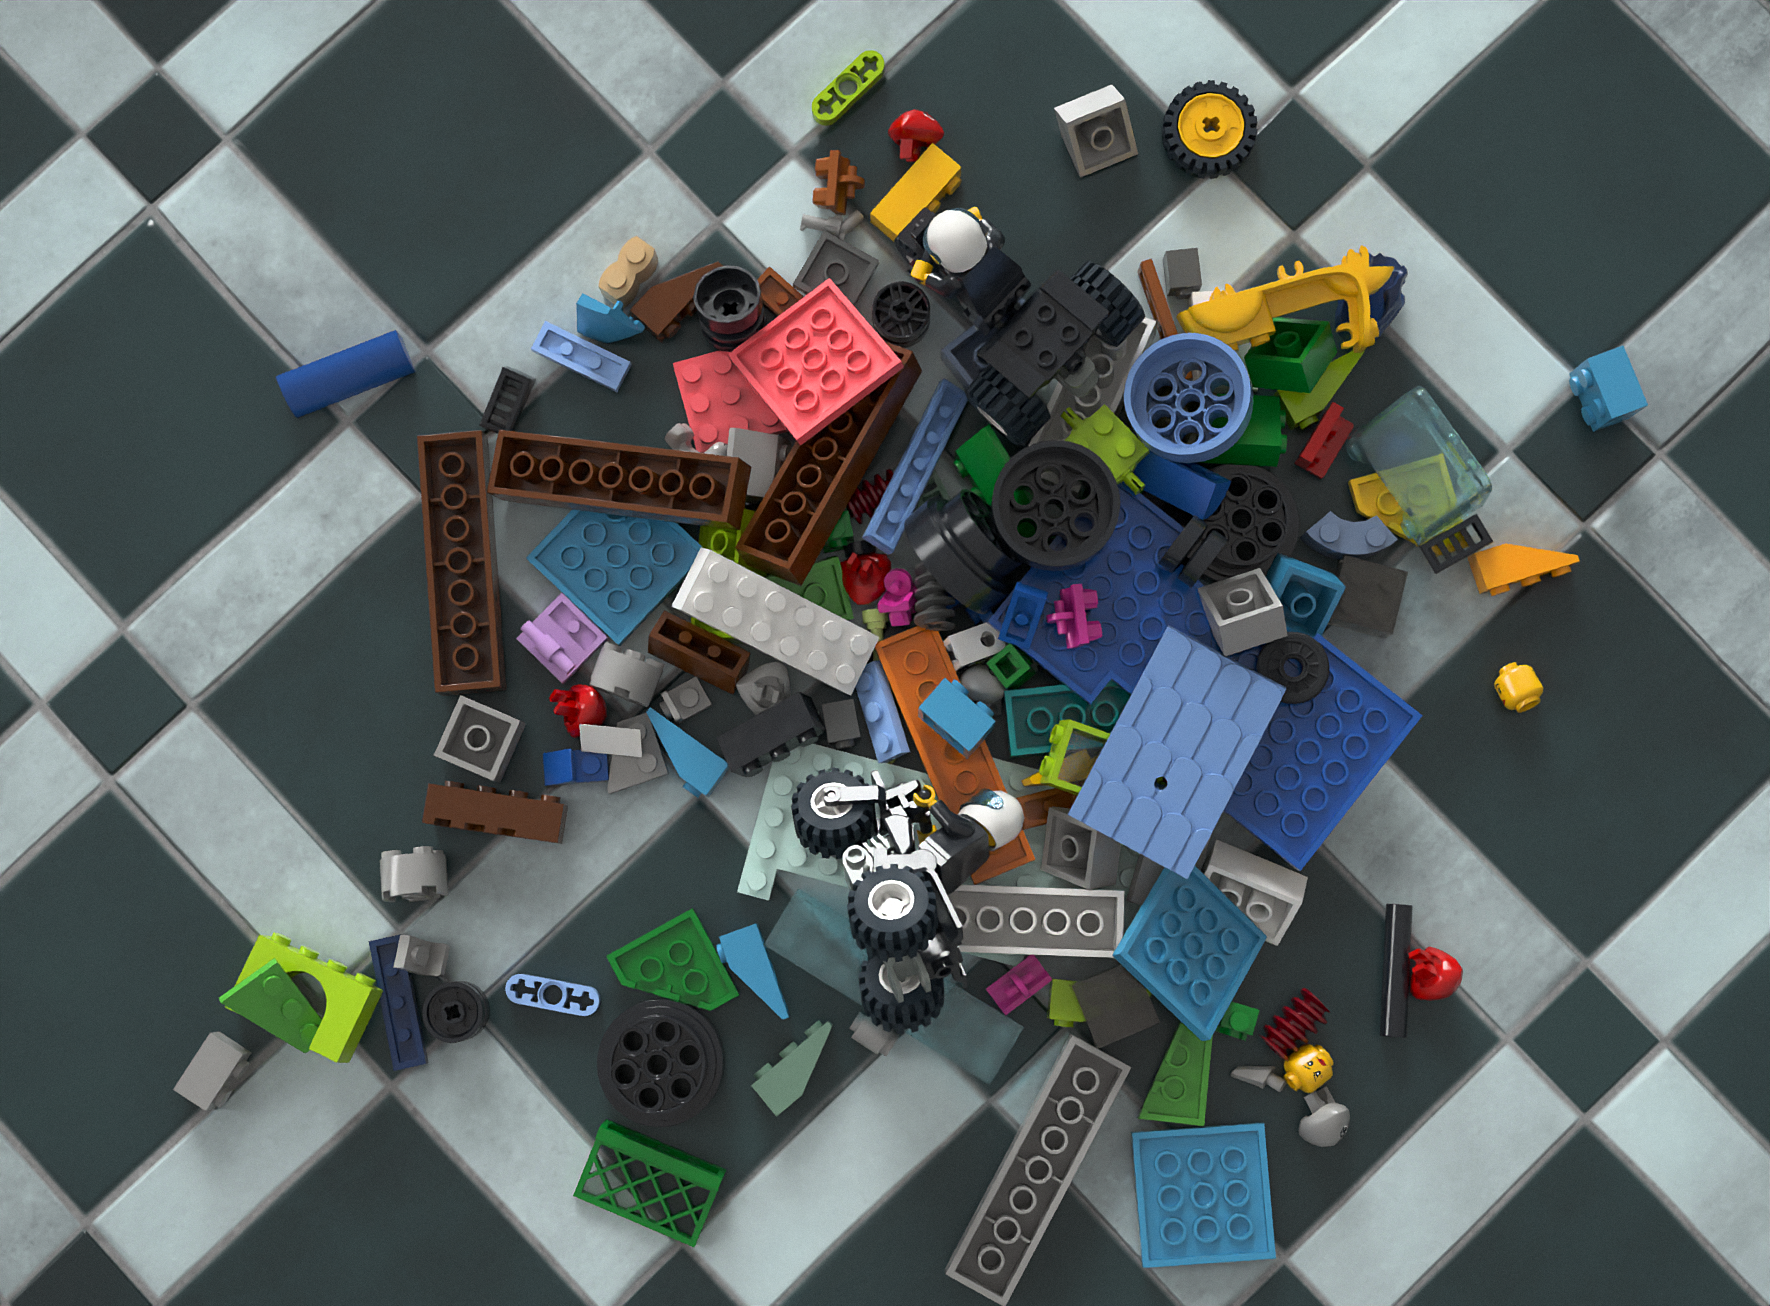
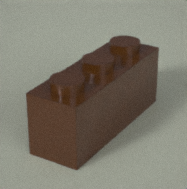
M665 610L648 638L649 654L732 695L737 690V681L747 673L749 668L750 652Z

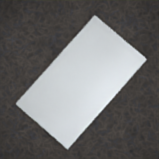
M579 724L582 752L642 757L641 733L639 729Z

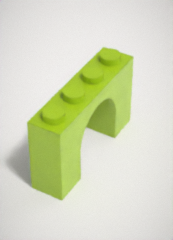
M273 932L272 936L259 934L235 986L274 958L290 978L301 973H309L314 976L324 988L327 1002L324 1017L309 1049L336 1063H349L383 990L373 986L375 980L364 974L357 973L356 976L345 972L347 966L332 959H329L328 963L318 959L320 953L305 946L297 949L291 946L292 940L276 932Z

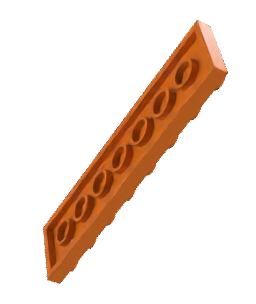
M916 626L877 642L874 649L935 790L938 801L942 800L953 813L958 814L967 805H980L981 796L988 792L1001 790L1007 793L985 740L966 759L918 717L919 706L944 678L949 682L955 679L960 683L939 631ZM1023 829L1014 840L996 850L989 851L988 860L970 876L974 885L1035 860Z

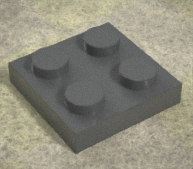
M824 230L793 282V287L807 295L830 278L855 307L876 271L879 260Z

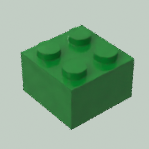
M1283 317L1272 318L1276 332L1269 336L1271 341L1259 346H1251L1244 356L1252 387L1311 393L1337 353L1329 321Z

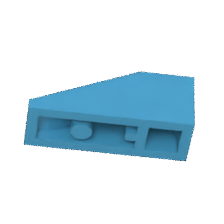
M650 707L646 713L679 777L686 781L683 788L697 798L702 793L709 797L730 769L728 763Z
M756 923L719 936L721 943L716 945L722 964L728 962L729 968L782 1020L789 1018L790 1014L759 924Z

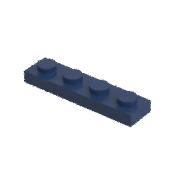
M400 935L368 941L377 988L383 990L380 1003L394 1071L429 1063L411 972L394 968Z

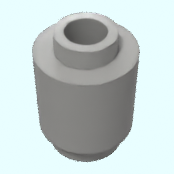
M859 1012L849 1028L854 1031L852 1039L877 1055L880 1052L887 1056L900 1036L893 1028L891 1032L884 1031L882 1023L879 1026L874 1025L871 1016L867 1017Z

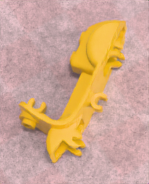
M1361 245L1359 253L1349 249L1347 256H1343L1341 264L1337 266L1324 267L1303 273L1302 263L1296 261L1294 263L1296 270L1294 276L1287 275L1282 265L1277 270L1280 280L1237 293L1229 284H1225V291H1220L1217 286L1211 294L1209 301L1193 305L1188 310L1179 312L1176 318L1185 333H1199L1214 337L1227 344L1236 352L1239 350V345L1251 343V346L1255 347L1270 342L1269 336L1276 332L1272 318L1335 300H1345L1348 305L1349 323L1340 324L1336 328V332L1348 331L1351 334V340L1343 342L1341 349H1349L1353 346L1354 353H1362L1367 347L1374 345L1375 338L1379 337L1377 322L1374 318L1370 319L1369 296L1376 293L1390 279L1395 267H1369L1368 249Z

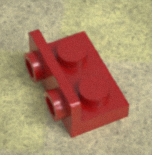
M1334 402L1326 409L1294 463L1319 479L1325 476L1354 427L1353 423L1340 416L1344 408Z

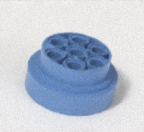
M1181 333L1157 341L1138 357L1130 369L1125 383L1124 404L1127 417L1135 434L1150 451L1170 461L1197 463L1219 456L1239 440L1251 418L1253 391L1247 369L1241 358L1231 347L1221 340L1208 335ZM1192 370L1202 372L1201 376L1195 381L1185 379L1187 373ZM1224 385L1230 388L1224 396L1217 397L1213 395V391L1218 386ZM1162 386H1171L1173 388L1171 393L1165 397L1156 395L1158 389ZM1191 401L1200 403V407L1195 412L1189 413L1184 411L1187 403ZM1161 417L1171 419L1170 424L1165 428L1155 427L1156 421ZM1218 417L1228 419V423L1223 428L1217 429L1212 427L1211 424ZM1188 433H1197L1199 435L1198 440L1193 444H1184L1182 442L1184 436Z

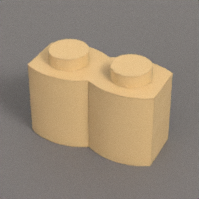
M638 236L628 240L619 252L618 261L608 266L601 275L598 287L603 297L613 304L621 301L624 304L623 308L628 306L636 297L640 284L648 280L656 270L658 257L655 248Z

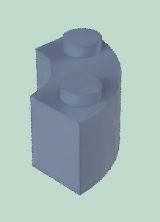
M1331 511L1300 537L1311 549L1324 556L1338 560L1369 558L1384 551L1398 540L1377 515L1366 521L1350 522L1340 519Z

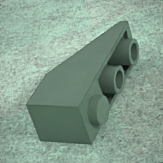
M818 1020L804 1032L808 1037L798 1046L793 1041L779 1053L782 1057L781 1061L773 1067L767 1063L753 1075L757 1081L751 1086L776 1117L804 1093L833 1026L829 1020L825 1024Z

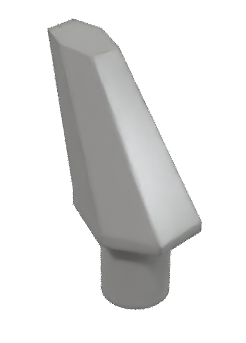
M1238 1066L1231 1073V1077L1259 1086L1262 1089L1267 1084L1281 1092L1286 1085V1080L1274 1074V1066Z

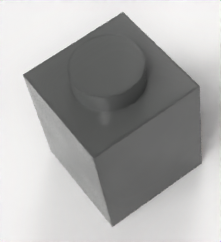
M1198 248L1166 251L1162 261L1167 296H1176V299H1189L1191 293L1199 292L1202 286Z
M854 699L821 704L829 745L835 744L836 749L854 747L855 741L861 740Z

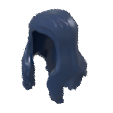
M1369 253V267H1395L1390 279L1376 293L1369 296L1370 319L1374 318L1376 320L1380 337L1405 304V296L1402 294L1401 289L1406 282L1405 278L1408 275V271L1404 265L1401 266L1392 257H1384L1381 253L1373 256ZM1338 300L1335 328L1342 323H1349L1348 305L1345 300ZM1348 331L1337 332L1342 339L1346 341L1351 340V334Z

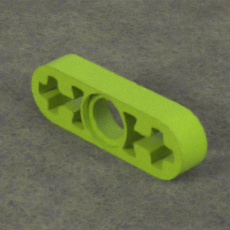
M867 50L862 52L814 98L812 102L814 120L820 125L828 126L834 124L884 75L885 64L882 55L877 51ZM867 61L870 64L874 61L877 62L876 71L868 70L863 75L865 83H862L859 76L865 70V62ZM853 81L857 85L856 92L852 95L842 94L839 90L842 82ZM834 93L838 100L831 106L832 114L829 115L825 112L821 115L820 105L829 106L834 101L831 94Z

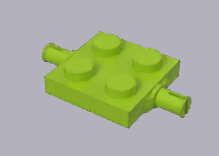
M1105 404L1092 416L1084 420L1071 407H1068L1066 412H1062L1060 417L1072 428L1070 435L1064 441L1082 445L1097 454L1111 470L1116 483L1124 482L1135 495L1145 488L1146 485L1133 472L1137 464L1149 454V449Z

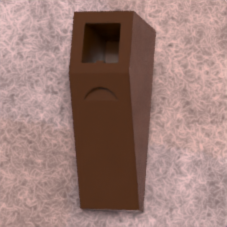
M717 261L652 286L630 309L632 317L635 320H639L645 326V329L659 342H662L666 337L668 339L672 338L681 328L680 322L686 315L692 316L697 312L693 297L696 284L704 274L723 265Z

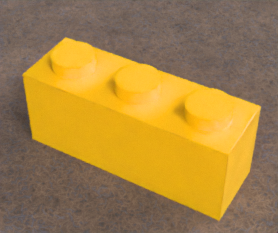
M932 143L870 213L871 223L894 242L899 233L923 208H928L934 213L937 212L941 206L939 201L946 193L951 195L961 184V166Z

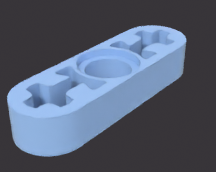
M516 974L507 981L505 987L507 997L514 1003L579 1016L592 1015L601 1005L599 992L591 986L529 974ZM521 979L525 980V986L537 988L536 982H542L537 994L538 1002L533 1001L536 994L524 993L522 998H519L518 991L513 990L514 984H520ZM551 985L558 986L562 991V999L555 1005L548 1003L544 997L545 990ZM568 988H573L574 991L571 995L577 997L583 996L585 991L589 992V998L594 1000V1004L587 1006L586 1010H582L581 1003L571 1001L570 1008H566L565 1004L569 999Z

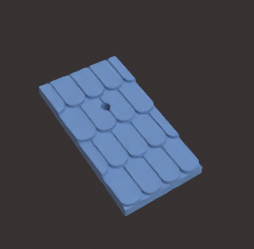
M1168 625L1068 815L1188 879L1286 691V687ZM1165 777L1167 783L1161 785L1157 783L1156 778Z

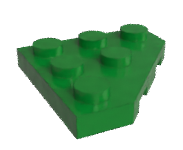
M694 908L606 956L621 985L712 1011L740 995Z

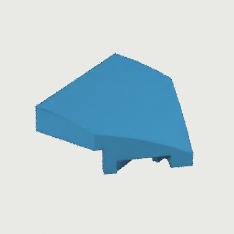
M582 293L576 303L577 332L591 339L611 343L643 332L645 326L639 320H633V317L630 316L628 318L623 312L624 304L621 301H617L612 309Z

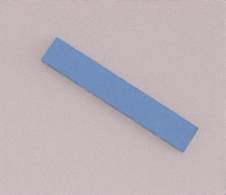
M945 378L939 381L862 537L888 555L894 553L905 530V520L913 513L968 401L965 392Z

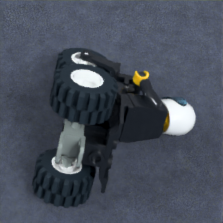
M977 207L969 210L953 208L938 215L931 212L928 208H923L894 239L897 250L909 264V269L906 271L907 274L913 277L919 285H926L927 288L948 299L957 297L961 306L965 309L962 314L975 326L976 330H980L985 336L994 327L997 329L977 353L989 365L964 391L970 404L990 425L1009 441L1022 447L1051 419L1047 406L1038 397L1036 392L1055 378L1077 398L1086 396L1098 383L1100 377L1095 370L1094 363L1087 357L1083 346L1095 335L1106 344L1118 347L1146 317L1140 302L1132 292L1104 267L1090 261H1086L1071 278H1068L1061 271L1055 270L1020 304L1021 298L1030 290L1031 283L1022 272L1021 266L1001 251L1005 244L1004 235L987 218H982ZM1006 317L1007 319L1002 323L1001 320Z
M832 768V772H826L825 769L820 770L817 776L812 774L807 776L806 783L800 782L797 786V793H793L791 809L796 836L800 838V844L804 848L809 847L810 853L815 856L820 852L822 858L829 859L830 855H836V859L842 858L845 879L850 889L847 909L853 939H856V944L860 950L866 948L869 960H863L858 977L861 1001L866 1016H871L872 1023L876 1026L882 1023L883 1030L891 1032L892 1028L897 1029V1034H904L905 1029H911L912 1033L919 1031L918 1026L923 1025L926 1028L931 1024V1017L937 1019L940 1014V1007L944 1006V977L951 974L953 979L960 983L962 989L967 988V976L961 965L963 958L958 947L962 945L961 941L964 940L963 926L948 895L953 893L988 860L989 851L996 850L1017 837L1022 830L1025 819L1022 806L1015 797L1001 790L992 791L984 788L963 803L960 807V812L955 814L942 800L937 801L934 798L935 790L931 786L924 785L922 790L919 780L909 783L904 782L886 791L877 770L870 772L872 786L868 783L865 784L864 778L860 775L853 777V771L847 769L844 773L840 772L839 768ZM875 803H878L880 808V819H876ZM930 813L941 824L942 828L937 830L935 825H932ZM912 823H919L920 831L916 830L919 841L918 850L916 851ZM873 836H877V843L873 839ZM867 839H870L871 848L868 846Z

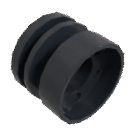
M722 266L704 274L696 284L693 295L703 337L711 346L721 351L732 352L766 326L767 320L759 282L751 272L737 266Z

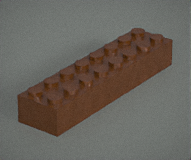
M885 342L902 361L904 368L801 446L797 441L795 442L735 546V549L748 566L802 586L922 373V369L913 351Z
M482 430L417 436L435 693L441 696L507 690L493 498L491 494L487 493L491 473L488 437Z
M499 430L487 493L509 502L740 530L752 466L739 457Z

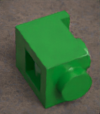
M843 511L823 547L824 554L844 550L843 546L854 542L849 511Z
M1010 643L986 663L1006 689H1018L1036 674L1031 667L1033 660L1022 650H1018L1015 645Z
M1231 1001L1215 1031L1246 1041L1247 1034L1253 1035L1260 1010Z

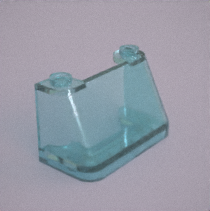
M1418 385L1347 437L1346 450L1349 456L1354 461L1359 460L1363 464L1366 462L1371 464L1404 511L1402 514L1403 522H1401L1403 532L1409 539H1414L1418 546L1483 507L1492 492V484L1488 475L1422 386Z

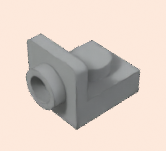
M697 677L668 692L660 693L664 701L659 703L666 718L668 720L674 718L678 724L712 706Z
M400 935L394 968L417 975L443 977L445 975L450 946L444 943L429 942L409 935Z

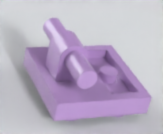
M563 593L533 622L527 621L521 627L523 632L516 638L562 684H565L609 639Z

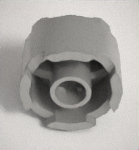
M605 642L591 675L589 686L624 698L626 701L645 707L649 706L665 664L649 658L644 662L645 655L627 649L622 654V648Z
M421 846L413 848L412 854H401L400 850H390L381 853L380 876L383 901L395 902V896H402V899H409V902L439 899L440 894L449 895L446 855L443 853V850H433L432 846Z

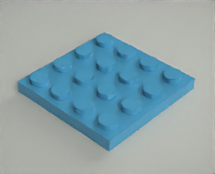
M572 509L526 559L616 644L621 646L686 578L700 548L703 547L676 522Z
M1194 866L1188 879L1164 867L1112 956L1201 1041L1211 1039L1267 936L1196 866Z
M1264 1123L1131 1132L1141 1263L1143 1268L1276 1259Z

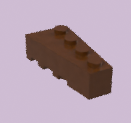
M445 781L444 786L428 783L422 823L558 844L563 842L568 805L560 803L561 797L541 795V800L528 799L529 793L509 790V795L496 794L497 788L477 785V790L464 789L465 783Z

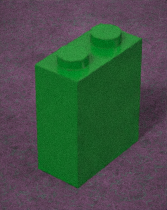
M1217 393V397L1226 395L1222 393ZM1253 395L1251 418L1239 440L1219 456L1199 463L1277 467L1279 456L1286 453L1287 435L1281 434V429L1285 428L1286 410H1280V396ZM1218 417L1212 422L1211 426L1217 429L1223 428L1228 423V419Z

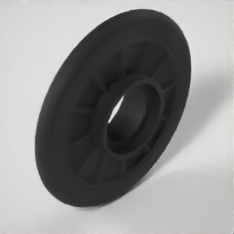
M1287 632L1288 636L1266 643L1262 647L1258 655L1256 670L1265 677L1286 687L1280 702L1301 704L1315 698L1325 687L1329 677V660L1323 647L1314 638L1300 632ZM1288 659H1296L1301 663L1302 672L1299 676L1290 677L1285 673L1284 664Z

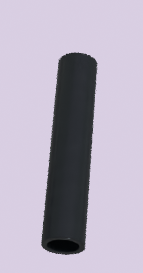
M1386 904L1380 1036L1407 1038L1410 958L1408 953L1411 952L1413 905Z

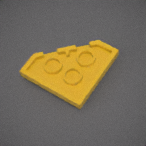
M1443 455L1348 481L1358 514L1367 519L1377 515L1391 532L1418 547L1463 522ZM1461 532L1455 534L1463 549L1469 548ZM1449 538L1443 541L1450 553L1456 552ZM1438 545L1431 547L1436 557L1443 555Z

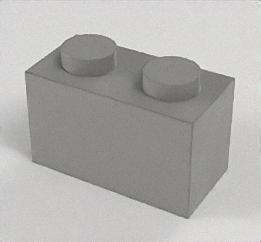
M221 1032L210 1033L173 1090L205 1111L215 1109L216 1107L220 1108L231 1094V1090L228 1088L234 1079H240L248 1069L250 1063L247 1059L252 1052Z

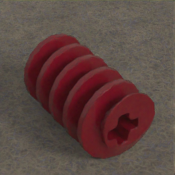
M890 469L886 470L885 481L878 474L874 475L873 486L867 479L862 480V490L860 491L857 487L846 508L849 511L850 518H854L860 525L863 524L864 513L872 519L875 509L878 507L894 474Z
M1302 988L1300 991L1304 1001L1297 997L1291 999L1294 1010L1287 1006L1281 1009L1285 1019L1277 1015L1272 1017L1276 1028L1265 1024L1262 1028L1266 1037L1258 1034L1281 1059L1287 1062L1290 1060L1286 1052L1288 1048L1295 1052L1299 1051L1296 1044L1297 1039L1305 1043L1309 1042L1305 1034L1306 1030L1314 1034L1318 1033L1314 1022L1318 1021L1324 1025L1328 1023L1324 1013H1330L1329 1010L1307 988Z

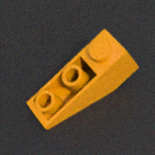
M1506 543L1476 552L1468 557L1479 594L1490 591L1491 596L1510 591L1509 585L1520 582L1521 586L1525 587L1540 582V575L1550 572L1553 578L1572 572L1570 566L1580 561L1578 555Z

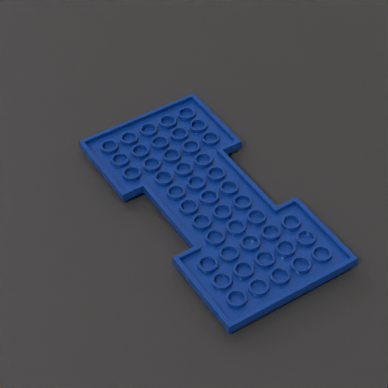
M1124 482L1117 484L1120 495L1118 522L1109 541L1094 558L1078 567L1062 571H1048L1031 567L1020 581V583L1049 593L1029 650L1019 646L1016 647L1089 705H1091L1110 680L1131 696L1168 625L1222 653L1213 636L1198 593V588L1205 585L1197 580L1194 586L1190 588L1178 579L1184 567L1183 564L1173 573H1170L1158 564L1184 527L1142 494L1135 495ZM1079 517L1074 522L1075 527L1081 532H1088L1092 529V523L1088 518ZM1056 536L1049 547L1054 551H1061L1066 547L1063 538ZM1073 584H1082L1083 589L1097 591V608L1085 610L1087 621H1099L1101 623L1102 637L1078 648L1067 649L1065 634L1058 635L1057 623H1047L1046 616L1055 613L1054 601L1061 600V589L1069 588ZM1014 590L987 622L999 633ZM1318 633L1313 638L1325 650L1330 667L1325 687L1315 698L1305 703H1279L1224 809L1227 815L1298 871L1302 870L1423 716ZM1265 644L1228 655V657L1257 672L1258 655ZM1288 659L1284 664L1285 673L1290 677L1299 676L1302 672L1301 663L1296 659Z

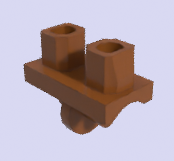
M830 150V157L816 159V176L819 179H828L827 188H815L813 190L812 202L818 208L830 209L836 215H846L847 199H854L855 190L865 187V179L857 176V167L850 166V159L841 156L840 150Z

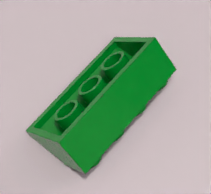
M989 424L955 450L956 461L953 462V465L962 479L967 477L971 482L973 488L970 491L980 496L991 506L996 480L1005 464L1011 458ZM1020 490L1014 494V499L1021 505H1027L1032 501V496L1029 492ZM1027 522L1021 523L1017 527L1018 533L1025 538L1032 537L1036 533L1034 526ZM1052 536L1048 539V546L1052 543L1056 536Z

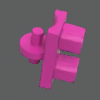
M894 568L885 576L884 585L887 591L877 604L879 613L888 612L891 626L909 625L913 620L911 613L916 612L914 605L917 600L914 598V593L918 588L914 585L911 575L906 570Z
M1073 584L1069 588L1061 589V600L1054 601L1055 613L1047 615L1046 620L1047 623H1057L1058 635L1065 634L1067 649L1078 648L1088 644L1090 641L1101 638V623L1099 621H1087L1085 610L1097 608V591L1083 589L1082 584Z
M1029 955L988 986L986 991L1006 1016L1051 982L1052 978L1035 955Z

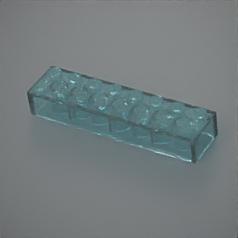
M798 888L764 945L862 1005L858 977L863 960L869 961L866 948L860 950L857 946L856 939L852 937L850 922L847 917ZM944 978L945 1002L944 1006L940 1007V1014L937 1019L931 1017V1024L926 1028L923 1025L918 1026L919 1031L912 1033L911 1029H905L904 1032L990 1085L1024 1027Z

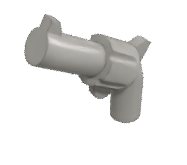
M855 210L844 221L843 217L839 214L834 217H828V219L803 214L800 231H804L806 228L818 231L825 230L844 241L845 235L856 228L864 220V216L858 210Z

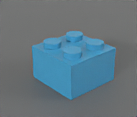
M1624 346L1590 357L1569 373L1571 377L1569 379L1570 388L1575 396H1579L1583 406L1581 409L1582 417L1587 425H1591L1593 432L1627 420L1648 406Z
M1277 553L1266 575V579L1283 605L1287 632H1300L1312 638L1317 633L1322 636L1346 588L1335 574Z
M944 678L919 706L918 717L968 759L993 731L996 722L992 717L994 713L981 701L975 704L967 696L969 691L957 680L954 679L952 682H949Z

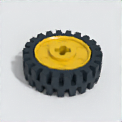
M1208 80L1206 84H1202V81L1196 82L1193 87L1189 85L1174 97L1166 111L1162 126L1164 149H1167L1169 159L1175 160V166L1179 169L1183 167L1186 169L1185 173L1190 176L1193 173L1198 174L1197 178L1202 179L1206 176H1210V179L1218 178L1221 174L1226 176L1233 169L1236 170L1241 166L1254 146L1258 130L1256 129L1258 123L1257 116H1254L1255 109L1252 104H1248L1249 99L1245 94L1242 96L1238 94V88L1234 86L1232 89L1227 88L1228 83L1221 81L1220 85H1217L1215 80ZM1211 126L1215 129V131L1211 130L1208 133L1204 131V128L1208 129Z

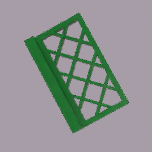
M605 1119L599 1127L595 1137L596 1140L573 1196L695 1247L727 1170ZM601 1145L613 1149L618 1162L603 1167L598 1157ZM622 1154H625L629 1157L624 1159ZM639 1160L645 1164L649 1174L633 1180L627 1163ZM595 1163L597 1170L591 1172V1169ZM621 1166L627 1183L612 1189L605 1172ZM653 1167L660 1170L654 1172ZM665 1173L674 1175L679 1187L663 1193L657 1176ZM600 1175L606 1189L605 1192L598 1195L583 1190L587 1179ZM651 1179L658 1196L642 1202L635 1185ZM683 1180H686L690 1183L684 1184ZM695 1186L709 1190L710 1193L707 1200L695 1206L687 1189ZM630 1188L636 1204L625 1208L618 1204L614 1194ZM682 1192L688 1209L672 1215L666 1198ZM607 1196H609L610 1201H608V1200H606V1199H604V1198L607 1197ZM660 1201L667 1217L655 1221L649 1218L645 1206ZM637 1209H639V1211H640L641 1214H639V1213H637V1212H634V1211L637 1210ZM703 1209L699 1218L696 1211ZM691 1214L696 1225L693 1235L691 1236L679 1231L675 1219ZM669 1222L671 1227L665 1225V1223Z

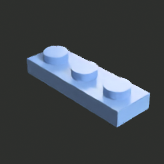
M547 321L544 322L531 347L534 353L617 393L632 365L630 361Z
M880 660L872 661L866 664L855 688L878 763H888L909 753L910 750Z

